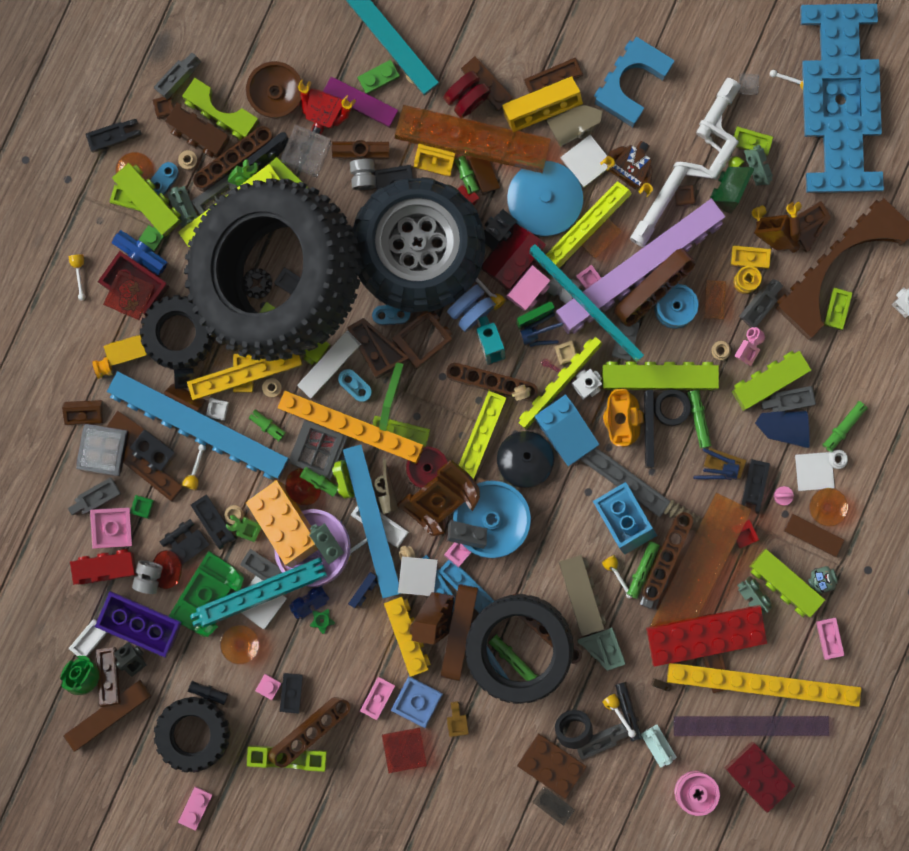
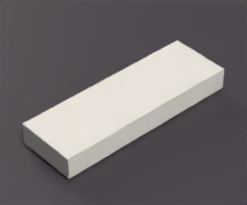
M357 505L351 516L362 523ZM380 513L387 541L398 548L409 532Z

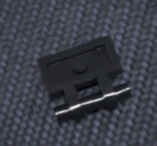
M191 519L185 523H180L177 529L171 533L168 532L164 535L165 538L159 541L163 547L169 543L172 545L173 548L167 553L178 568L210 545L199 529L194 533L189 530L195 525ZM184 533L187 538L178 544L175 539Z

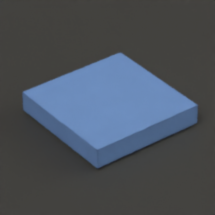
M408 676L391 711L426 728L443 693Z

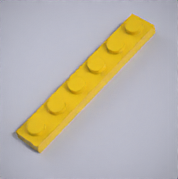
M292 354L291 359L286 360L280 359V357L279 360L267 361L266 358L260 359V361L252 360L188 381L187 384L194 401L302 366L303 364L300 355Z

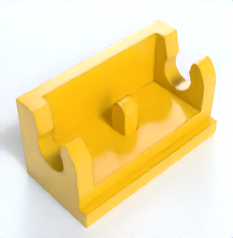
M418 144L414 168L450 177L455 153Z
M141 335L104 345L109 366L146 356L147 353L141 343Z

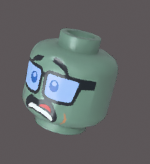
M828 566L812 570L811 578L808 579L810 587L819 594L834 590L836 584L839 583L835 570L830 569Z

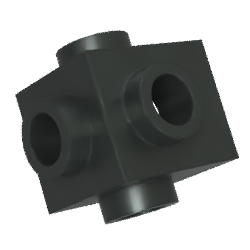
M130 642L114 653L117 658L116 665L121 671L125 670L131 677L147 666L142 657L144 653L137 645L134 647Z

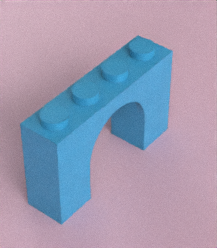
M638 37L634 41L630 40L624 49L626 50L625 55L618 57L614 64L616 69L613 73L610 71L604 80L606 82L603 88L599 87L594 95L596 97L594 104L632 128L641 116L644 107L628 98L622 92L620 77L629 69L641 68L663 81L675 61Z

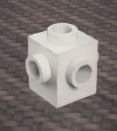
M902 288L896 294L898 299L892 306L906 318L909 316V288Z
M584 369L576 375L577 380L571 384L584 400L587 396L591 395L593 397L601 391L599 387L602 385V378L596 370L593 372L589 369L586 372ZM585 381H590L591 385H586Z

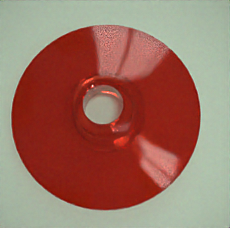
M295 469L289 473L285 482L289 497L300 505L306 506L315 503L320 497L321 489L314 488L313 484L300 477L304 469Z
M170 550L161 551L153 560L154 563L163 566L161 577L157 579L159 582L158 586L163 589H171L177 585L181 578V561L174 552Z

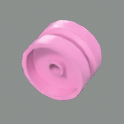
M690 771L683 774L676 782L674 789L675 800L678 805L691 815H707L715 809L719 802V787L715 780L704 772ZM696 789L700 791L698 796L693 795Z

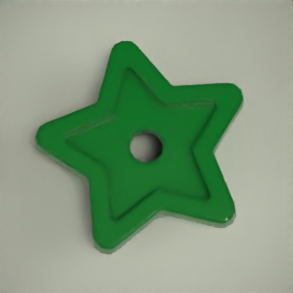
M329 609L322 613L313 611L314 620L310 627H317L324 634L327 626L335 624L329 618Z

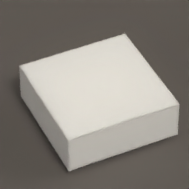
M210 398L206 417L225 421L229 402Z

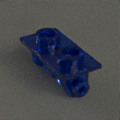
M322 586L315 587L304 597H298L293 600L289 607L296 619H303L313 612L309 606L313 605L317 610L327 604L330 598Z

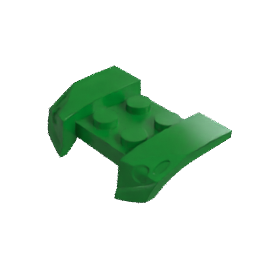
M208 551L169 614V617L181 621V625L198 635L208 637L219 626L214 623L207 627H202L201 625L194 627L192 622L195 620H191L190 615L196 613L198 607L225 597L231 588L239 591L244 579L243 574L230 563Z

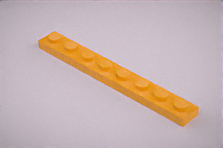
M284 391L278 405V409L416 464L424 448V445L389 431L379 430V427L287 391Z

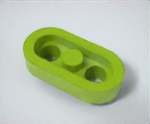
M346 461L335 462L332 472L338 482L339 495L344 499L354 497L355 493Z

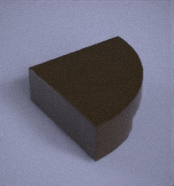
M655 678L652 680V686L670 691L671 684Z

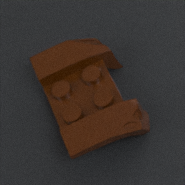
M450 460L437 471V476L416 494L410 493L397 505L416 520L431 536H437L445 533L443 519L464 502H466L470 510H474L480 499V489L469 473Z

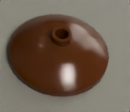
M278 61L263 63L252 71L247 80V99L252 108L260 115L269 118L284 117L292 113L301 102L298 89L301 78L297 71L286 63ZM278 90L279 94L274 96L272 92Z

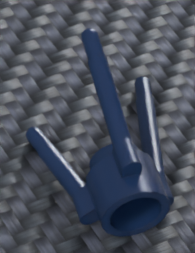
M552 313L532 325L524 327L525 330L520 331L524 345L529 344L530 347L536 345L558 344V340H535L539 339L538 334L564 325L563 322L536 330L535 327L555 316V313Z
M703 448V452L728 464L723 465V470L703 469L704 472L722 475L693 476V479L737 480L739 464H735V460L728 459Z

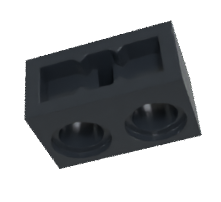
M146 430L142 431L130 447L134 451L132 454L139 460L143 458L149 462L147 466L155 472L158 470L164 472L177 455V453ZM147 441L149 443V449L145 452H142L140 449V445L143 442ZM159 453H163L165 456L162 463H157L155 460L156 455Z

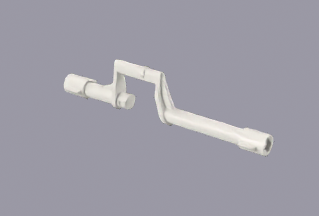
M726 78L716 95L717 99L704 120L700 121V127L696 132L699 137L706 140L711 133L726 140L710 169L708 170L702 165L676 162L673 166L674 170L643 221L639 222L631 235L630 240L635 244L645 247L655 230L656 223L685 175L717 179L722 169L725 168L728 159L739 143L734 136L725 132L721 126L722 114L727 106L732 103L741 88L737 81Z

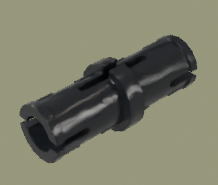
M194 681L190 683L188 689L189 693L225 705L228 698V693L214 689L213 686H205Z

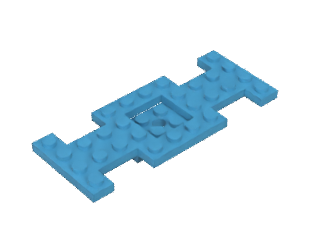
M877 4L801 5V25H820L821 60L802 62L804 137L823 138L825 170L823 173H806V193L882 192L884 190L883 171L864 172L863 136H880L882 134L879 59L860 60L859 24L878 23ZM836 96H843L845 104H838L835 100Z

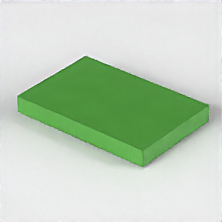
M397 362L395 364L382 408L379 430H387L400 386L403 370L402 363Z

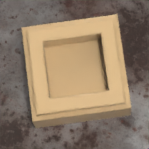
M572 341L554 347L560 365L570 362L574 355L577 354Z

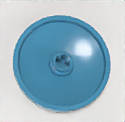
M552 161L534 162L522 168L512 179L507 194L508 209L510 215L518 221L516 224L530 231L535 236H556L568 230L578 219L583 206L582 187L575 174L564 165Z
M499 481L478 483L480 499L474 510H470L466 502H464L454 510L453 521L487 528V544L484 549L462 545L471 553L483 558L493 559L507 556L516 551L528 535L531 523L528 504L522 494L511 485Z

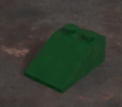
M728 167L726 172H721L718 181L721 183L718 189H713L710 196L719 209L732 214L744 193L754 168Z

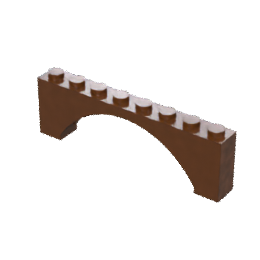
M885 198L880 202L876 200L869 207L871 211L867 215L863 213L856 220L858 224L854 228L850 226L842 234L845 238L841 242L837 240L830 247L832 251L828 255L824 253L816 261L818 265L814 269L810 267L803 274L806 278L801 283L797 280L790 288L792 292L788 296L784 294L777 301L779 305L775 309L808 340L825 325L821 321L819 310L820 289L825 273L835 258L847 249L859 244L887 241L901 246L909 238V221Z

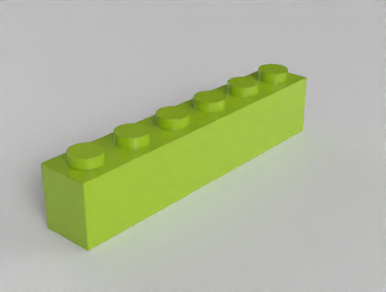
M606 362V365L602 366V390H717L719 388V365H714V362H702V365H694V362H683V365H675V362H664V365H656V362H645V365H637V362H626V365H618V362Z

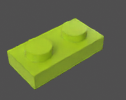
M736 127L734 133L735 139L739 141L736 148L751 150L754 146L760 145L764 149L765 156H768L773 140L772 136L741 127Z
M833 288L824 326L843 330L852 292Z

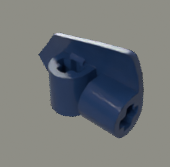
M807 411L761 413L755 422L768 439L805 448L810 447Z

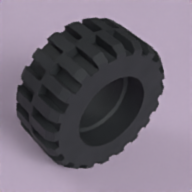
M173 295L170 298L166 296L162 298V301L154 302V306L146 310V316L141 320V343L146 353L159 365L171 370L188 369V367L197 366V363L201 360L204 361L207 358L208 352L211 353L213 349L212 344L215 343V336L211 337L205 329L207 326H202L199 323V314H195L192 310L195 307L193 302H189L187 296L180 297V295ZM176 315L189 318L196 330L193 342L187 348L179 351L167 348L160 338L162 325L166 320Z
M189 697L177 700L163 710V713L157 719V725L154 726L155 738L153 739L154 744L158 748L156 749L158 755L161 754L162 760L166 764H170L171 768L175 770H182L181 772L195 773L213 766L222 758L229 745L230 731L228 727L229 722L224 716L225 713L217 707L218 705L204 698ZM188 716H196L203 719L210 729L209 743L202 751L196 753H188L180 749L174 738L176 725L180 720Z

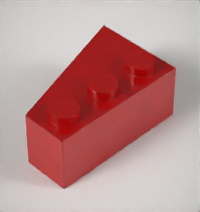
M128 549L118 550L115 555H109V552L97 554L95 558L83 556L78 557L76 561H70L73 585H84L137 575L134 553L128 552Z

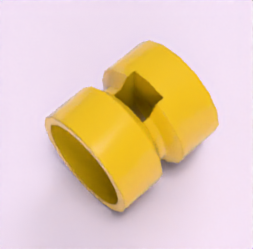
M745 266L737 272L733 284L738 292L749 294L760 285L762 276L760 271L754 266Z

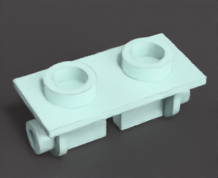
M657 724L641 733L642 738L660 768L664 765H669L677 758Z

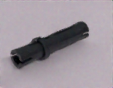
M627 683L616 684L615 687L624 719L632 729L628 715L630 713L634 731L636 732L635 737H630V741L642 739L637 722L639 719L635 715ZM623 693H624V695H625V699H626L627 706H628V709H629V710H627V708H626V704H625V701H624Z

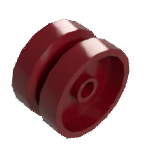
M470 71L462 76L443 96V100L449 106L456 105L454 112L460 119L465 118L476 110L491 93L490 88L485 83L478 84L480 77L474 71Z
M430 446L424 447L417 464L407 461L406 472L411 483L417 488L422 489L437 476V471L448 461L440 450ZM426 464L431 466V470L428 472L424 470Z

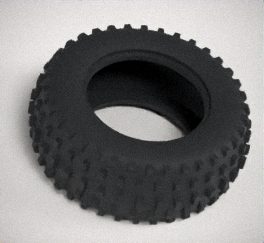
M266 179V183L261 180H255L253 185L249 183L242 184L239 190L237 188L232 189L227 193V197L222 195L216 201L217 205L212 204L209 207L210 210L206 212L207 216L202 215L200 218L202 222L199 223V228H194L193 232L196 234L192 237V241L189 240L188 245L191 248L188 250V254L185 255L188 265L184 268V274H187L188 280L185 282V288L190 291V294L187 296L188 300L193 302L195 306L192 310L195 314H199V323L202 326H207L205 329L211 337L217 336L215 340L222 345L227 344V350L233 352L239 350L238 355L246 357L250 355L252 356L251 359L260 361V359L266 358L267 361L279 360V357L284 360L291 359L292 354L304 355L306 354V349L311 351L318 348L317 343L322 345L330 338L329 334L333 336L336 333V330L340 328L339 324L343 325L345 322L343 318H347L349 314L347 312H351L352 307L350 305L354 304L358 294L355 293V290L359 288L361 282L358 279V274H361L362 265H358L361 255L360 251H357L355 247L358 245V241L352 233L353 228L351 225H346L348 223L347 217L344 213H339L341 209L335 203H329L331 199L328 196H318L320 190L311 187V189L306 188L307 184L296 183L290 179H280V181L278 179ZM290 227L298 237L303 252V270L300 281L292 295L282 305L271 311L258 313L251 306L244 290L243 274L246 260L252 248L262 237L276 229Z

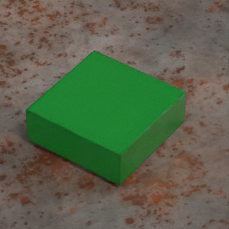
M135 495L130 513L149 519L154 500Z

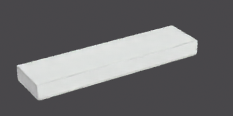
M346 331L297 386L310 399L313 398L359 348L361 343L349 331Z

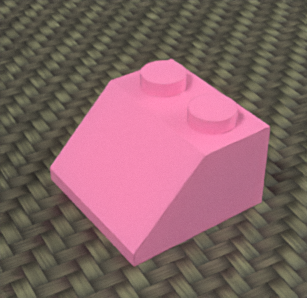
M532 265L505 297L524 311L527 308L531 310L537 303L535 298L539 293L543 295L550 287L548 285L550 280Z

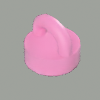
M779 487L774 492V500L779 505H788L793 500L794 495L789 487Z

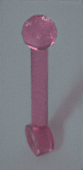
M548 359L542 360V366H548L558 373L561 371L559 368L550 364ZM574 376L570 382L573 383L575 380H577L576 376Z

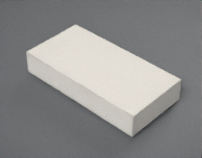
M96 619L90 622L68 648L75 655L88 657L108 633L95 627Z

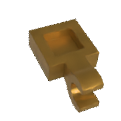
M458 701L450 702L452 716L447 717L449 737L468 735L466 714L460 715Z

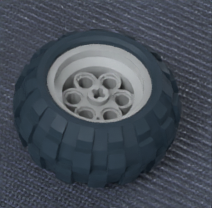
M427 177L396 180L394 183L374 192L364 206L360 208L355 218L352 233L358 241V245L355 246L356 250L360 251L361 255L358 265H362L361 274H358V277L364 287L385 305L412 313L431 312L442 309V307L456 302L476 281L481 271L485 257L484 227L473 204L459 190L449 184L446 185L436 181V179ZM406 224L413 227V230L409 233H405L402 230ZM423 224H430L432 226L431 231L424 232L421 229ZM439 239L443 244L440 248H435L432 246V242ZM414 240H422L421 247L413 246L415 244ZM395 242H403L404 247L401 250H396L393 247ZM430 256L434 259V262L431 265H426L423 263V259ZM407 257H411L415 262L411 266H406L404 260Z

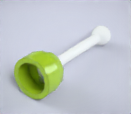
M709 136L707 140L705 139L707 144H711L720 152L721 148L712 141V137ZM735 156L728 159V167H742L744 164L740 157Z

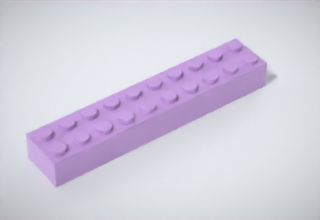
M711 198L584 290L583 293L600 311L602 309L604 312L613 306L616 299L620 301L629 294L631 288L634 287L635 289L677 249L683 248L688 252L693 243L698 245L706 239L705 237L708 236V232L713 234L720 229L725 218L724 214ZM574 298L555 313V318L559 323L563 322L564 325L562 327L567 334L571 332L575 334L583 328V323L586 321L590 323L595 320Z

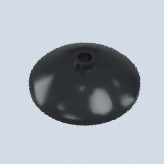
M530 431L516 432L508 436L501 443L497 452V466L502 477L510 484L520 488H532L543 483L551 474L554 466V454L550 444L539 434ZM529 454L530 459H525L523 455Z

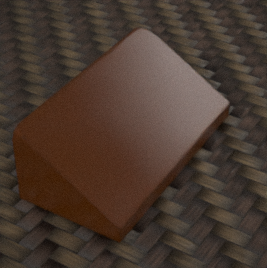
M487 154L469 158L470 166L474 171L482 195L500 189Z
M171 384L164 392L165 396L197 412H201L206 402L203 398L193 401L189 391L183 388L175 389L174 384Z
M102 400L64 402L62 407L64 425L103 423Z

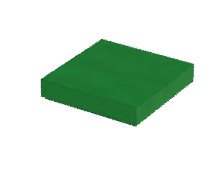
M548 302L518 317L516 322L518 329L520 330L552 314L555 309L553 303Z

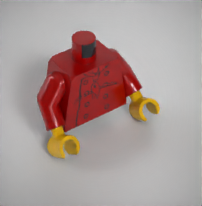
M303 80L300 81L298 89L300 91L303 113L306 115L307 120L314 122L311 133L321 136L324 126L334 128V126H339L348 119L352 106L356 103L355 99L350 103L347 99L348 95L341 99L314 88L309 90L312 83L308 81L307 86H304Z

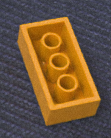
M276 480L246 502L285 566L293 568L318 550L309 536L311 534V525L284 483Z

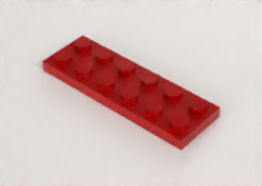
M760 605L646 628L652 665L654 667L767 644Z

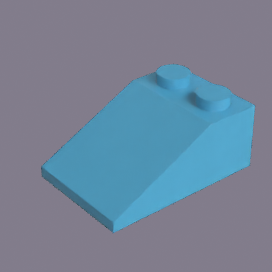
M564 395L534 416L536 423L568 467L600 445L567 395Z
M626 482L593 501L624 555L658 536Z

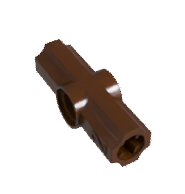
M364 140L332 141V159H389V142H365ZM359 146L366 148L363 154L356 153V149Z

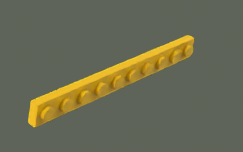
M674 663L668 664L667 683L854 707L860 706L861 687Z

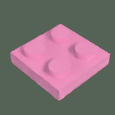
M130 508L90 510L92 549L132 546Z

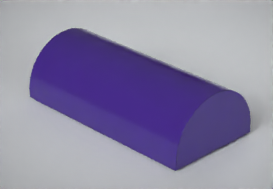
M109 591L95 627L166 658L175 643L182 622Z

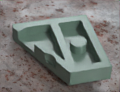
M613 627L578 639V643L597 659L607 671L626 664Z

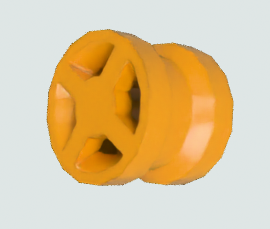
M104 357L101 361H92L98 379H101L104 375H113L112 366H109L107 357Z

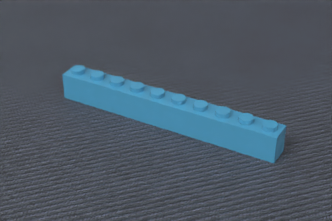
M118 371L107 390L111 394V399L119 403L123 400L128 403L127 407L138 411V409L145 411L144 415L152 420L155 417L161 419L162 425L170 429L174 426L179 429L178 433L186 437L189 434L196 437L195 441L203 446L206 443L212 445L213 451L221 455L225 452L230 455L229 459L237 463L243 461L247 463V468L255 472L257 469L263 471V476L272 481L274 478L280 479L289 461V458Z

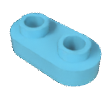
M346 369L339 374L338 381L340 385L355 400L366 402L370 399L372 394L370 386L353 370ZM347 376L352 378L350 383L345 382ZM364 389L366 394L360 396L359 390Z

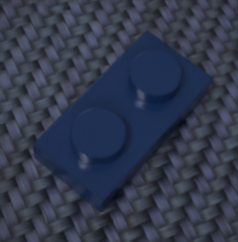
M371 572L368 574L348 603L353 608L362 606L366 600L365 593L368 590L372 591L377 584L375 580L377 576Z

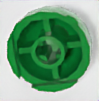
M77 656L78 659L74 662L70 660L63 668L60 679L63 681L61 686L73 695H86L97 686L100 673L97 665L88 657Z

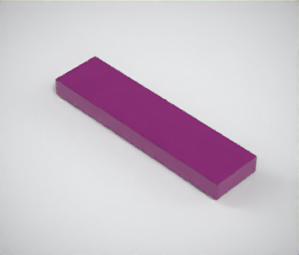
M330 77L323 92L341 99L348 95L347 99L350 103L355 99L356 103L352 106L353 110L389 128L398 113L397 109L333 77Z

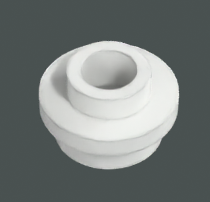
M834 450L830 453L828 461L833 468L841 469L846 466L848 458L844 451ZM836 456L840 458L839 463L835 461Z

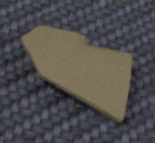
M582 105L545 120L551 128L557 143L562 147L577 137L583 139L592 134L593 127L601 123L603 111Z
M383 458L384 475L379 476L375 480V488L381 493H386L385 496L378 497L382 514L399 510L386 459ZM381 479L385 480V490L382 487H378Z

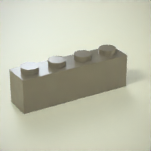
M579 555L560 561L559 566L580 635L584 636L604 630L603 625H606L603 613L599 614L598 611L600 601L598 596H594L592 591L595 585L592 576L588 577L586 571L589 569L587 559Z

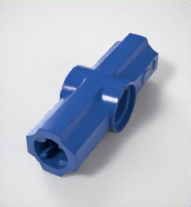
M122 230L113 238V245L154 274L159 276L166 269L168 262L152 252V249L141 241H136Z

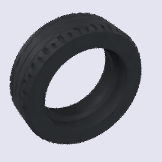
M526 594L505 596L486 606L472 623L465 646L468 668L471 670L470 673L474 680L478 682V685L494 698H499L507 703L513 702V704L536 702L554 692L565 679L574 653L572 632L561 612L549 602ZM512 616H526L538 621L546 628L552 640L553 655L549 666L540 676L529 681L518 682L504 678L495 671L488 659L487 641L492 629L502 620Z

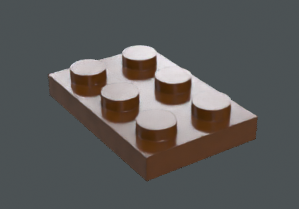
M539 733L517 764V767L564 799H566L587 767Z

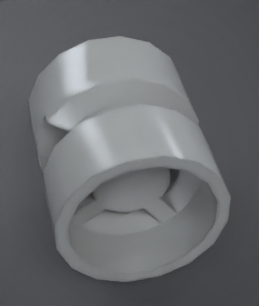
M358 159L351 161L350 171L354 175L351 179L352 189L370 190L376 188V178L372 175L375 172L374 160Z
M553 277L549 283L550 287L546 292L554 297L558 295L559 300L567 304L573 297ZM570 279L578 288L580 287L581 284L579 282H577L574 279Z
M138 561L136 569L138 576L134 577L132 588L142 593L156 594L159 585L157 579L161 577L163 566L150 561Z

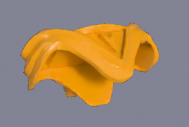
M615 389L608 397L607 409L604 412L603 420L608 429L611 442L616 446L622 447L633 444L640 436V425L644 424V413L639 409L638 400L627 389ZM618 413H623L626 416L623 424H618L615 421V416Z

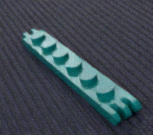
M317 558L198 607L196 609L197 612L190 615L191 620H195L192 622L193 626L201 625L202 627H207L326 578L328 576L326 572L319 573L325 570L324 565H319L323 562L322 559Z

